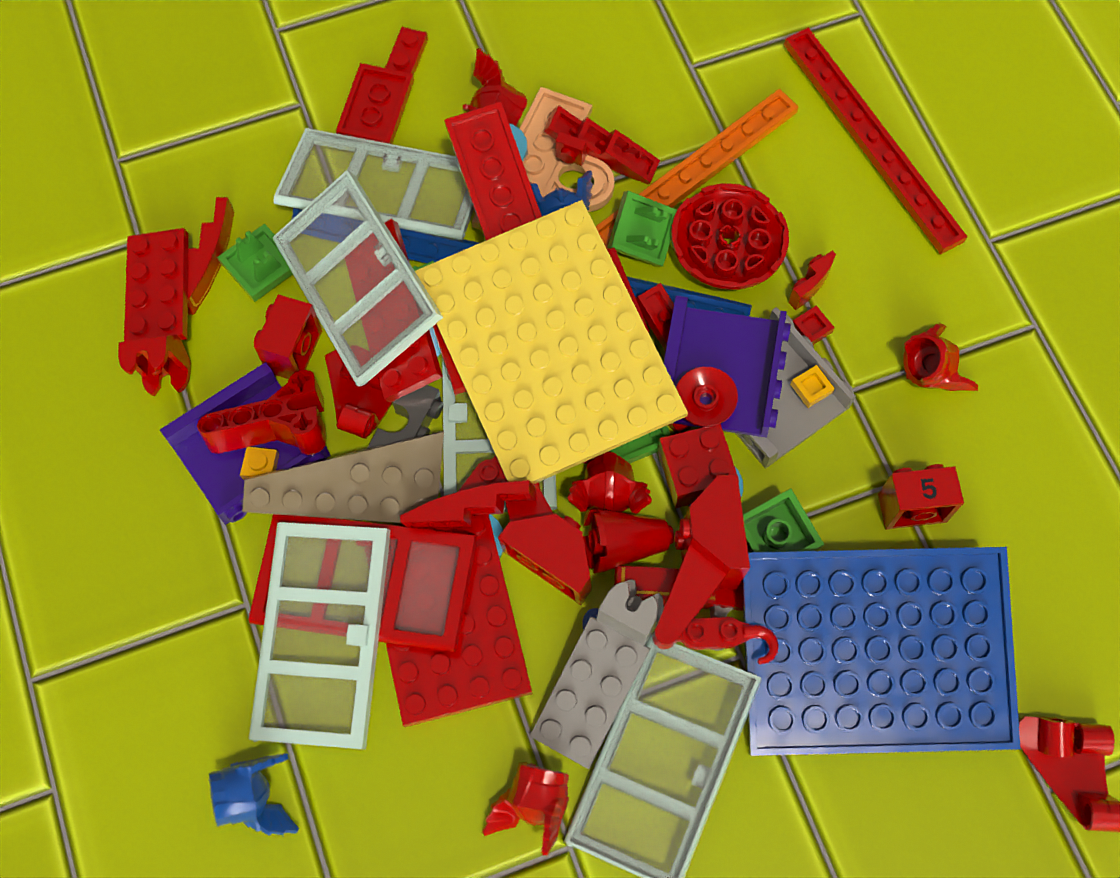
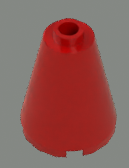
M588 509L585 513L583 526H589L588 536H583L588 566L590 569L595 568L593 573H602L617 566H623L665 552L669 549L670 544L674 542L673 528L667 524L665 519L602 509Z

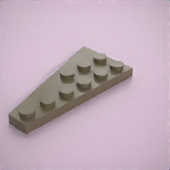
M444 431L245 478L242 512L401 523L400 515L429 501L438 499Z

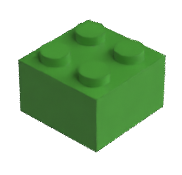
M792 489L743 514L748 553L817 551L824 545Z

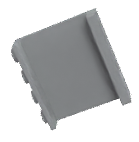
M777 307L771 311L769 319L779 320L780 310ZM787 314L785 323H791L788 342L782 341L781 351L787 352L784 370H778L777 380H782L780 399L774 398L772 409L778 410L776 427L769 428L767 438L735 433L765 469L848 410L856 397L849 383L841 380L836 375L831 363L826 358L820 357L814 350L810 339L802 336L796 330L792 319ZM817 365L835 389L831 395L807 408L790 383L792 379Z

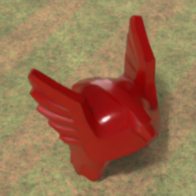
M477 48L473 75L481 82L482 86L474 93L470 105L463 104V113L502 102L509 124L516 126L527 106L526 96L505 81L498 61H494L490 54H486L481 48Z
M936 323L921 334L911 336L904 343L903 359L907 380L910 379L914 384L925 388H937L947 391H978V384L959 375L960 351L957 345L940 337L947 327L944 324Z
M614 452L603 453L590 461L585 469L584 479L573 481L568 495V500L580 512L587 511L588 507L590 509L623 512L630 508L632 513L638 514L652 502V498L649 495L651 491L647 488L648 484L634 481V474L630 463Z
M519 762L512 787L507 789V792L499 796V800L491 805V811L486 816V824L482 829L483 835L487 836L498 831L515 828L520 819L531 825L544 824L541 853L543 856H548L558 839L561 821L568 805L567 784L569 774L537 767L533 763Z

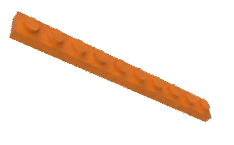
M778 89L638 195L671 208L794 116L799 106ZM618 210L595 226L606 249H609L607 246Z

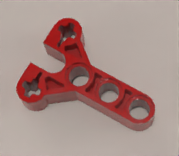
M300 370L292 374L288 379V383L267 400L206 414L198 421L197 428L209 451L215 454L278 440L298 447L302 454L313 455L320 452L326 444L325 425L319 414L324 412V398L314 373L309 370Z

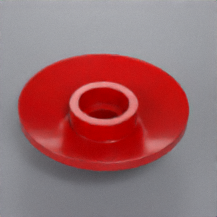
M714 367L692 369L679 380L676 386L688 412L687 417L684 419L694 425L701 427L719 425L729 419L736 409L738 402L737 387L732 378L720 369ZM702 397H709L712 402L705 405L700 402V399Z

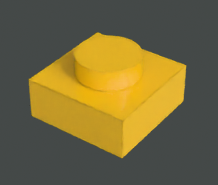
M817 365L792 379L790 383L807 408L831 395L835 389Z
M246 447L240 472L241 478L245 480L248 477L276 471L279 459L278 451Z

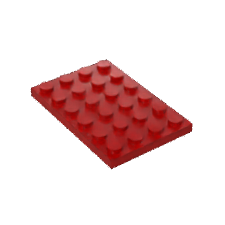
M489 514L472 515V527L455 528L448 531L451 533L475 535L477 537L457 651L448 652L386 643L404 727L533 694ZM390 539L381 621L398 540ZM412 542L395 630L443 636L460 548ZM366 548L370 567L372 548Z

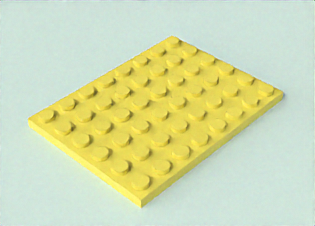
M582 200L415 271L443 316L436 323L507 482L530 480L532 484H536L687 417L688 412Z

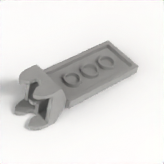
M627 580L615 585L606 595L598 611L597 619L590 617L530 735L535 740L587 769L591 767L651 649L646 646V643L654 632L664 609V600L660 593L644 601L639 596H635L637 593L635 580Z

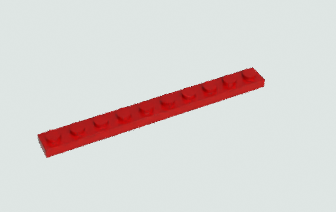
M809 27L785 38V48L940 255L964 243L968 236Z

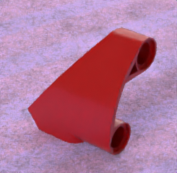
M358 346L351 347L362 367L373 360L370 351ZM334 350L324 355L333 393L337 429L366 439L380 424L391 407L392 402L390 403L384 399L377 374L365 385L357 386L337 350Z
M1023 716L1019 720L1020 748L1078 823L1085 830L1120 832V801L1108 794L1105 772V756H1111L1115 745L1112 727L1110 725L1075 723L1072 720L1062 718Z

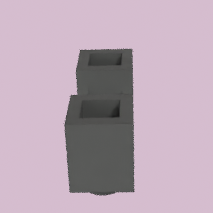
M426 385L393 401L395 413L409 420L407 426L396 433L386 432L378 428L368 448L429 435L430 429L428 427L432 419H437L443 408L439 389Z

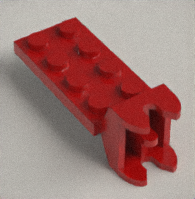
M185 228L127 236L124 342H119L118 359L121 368L126 373L133 374L136 370L142 376L143 387L152 396H156L161 388L162 378L166 375L171 376V384L178 393L187 387L190 379L191 361L182 343V340L187 339L189 233Z

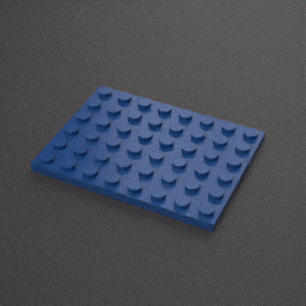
M1007 547L748 553L750 569L742 580L744 622L750 625L767 627L775 634L779 644L776 657L769 663L759 664L757 662L758 658L764 657L769 651L767 642L761 638H752L744 642L746 672L759 676L762 679L748 714L749 755L1020 749Z

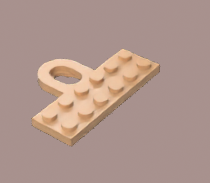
M540 87L519 128L527 139L528 155L526 160L524 159L523 164L528 179L531 183L538 185L540 194L544 197L558 187L574 193L577 192V188H567L560 183L559 178L563 173L574 170L585 174L587 171H592L594 185L591 189L592 196L589 200L588 212L601 209L611 200L614 192V175L609 166L603 161L586 155L582 166L563 162L560 158L556 157V140L543 132L553 109L558 105L581 121L586 117H590L592 105ZM475 214L472 220V226L474 228L481 230L478 218Z

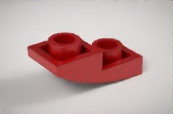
M833 250L824 256L819 254L808 263L805 278L800 279L793 285L789 304L795 311L806 304L824 284L836 257V253Z

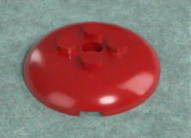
M732 183L707 186L690 199L687 198L678 208L671 229L673 250L683 268L695 279L708 286L725 290L750 288L770 278L785 259L789 246V229L782 212H778L769 202L770 198L751 187ZM729 238L732 239L734 242L728 244V241L724 239Z

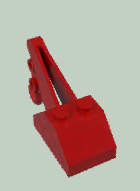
M496 455L492 459L480 462L459 491L493 483L507 482ZM537 483L533 484L536 487V501H506L510 522L498 537L502 550L579 605H582L592 591L583 533L579 530L581 526L569 516L565 515L564 518H561L554 514ZM432 528V529H434V530H436V531L448 532V531L454 530L455 528Z
M718 475L689 506L685 517L680 520L679 530L675 531L676 550H681L682 563L658 624L653 632L652 639L654 644L660 649H669L676 642H682L690 649L704 650L734 648L752 638H761L767 642L769 651L764 657L758 658L757 662L759 664L769 663L776 657L779 644L775 634L767 627L750 625L732 617L695 618L716 590H736L750 569L738 475Z

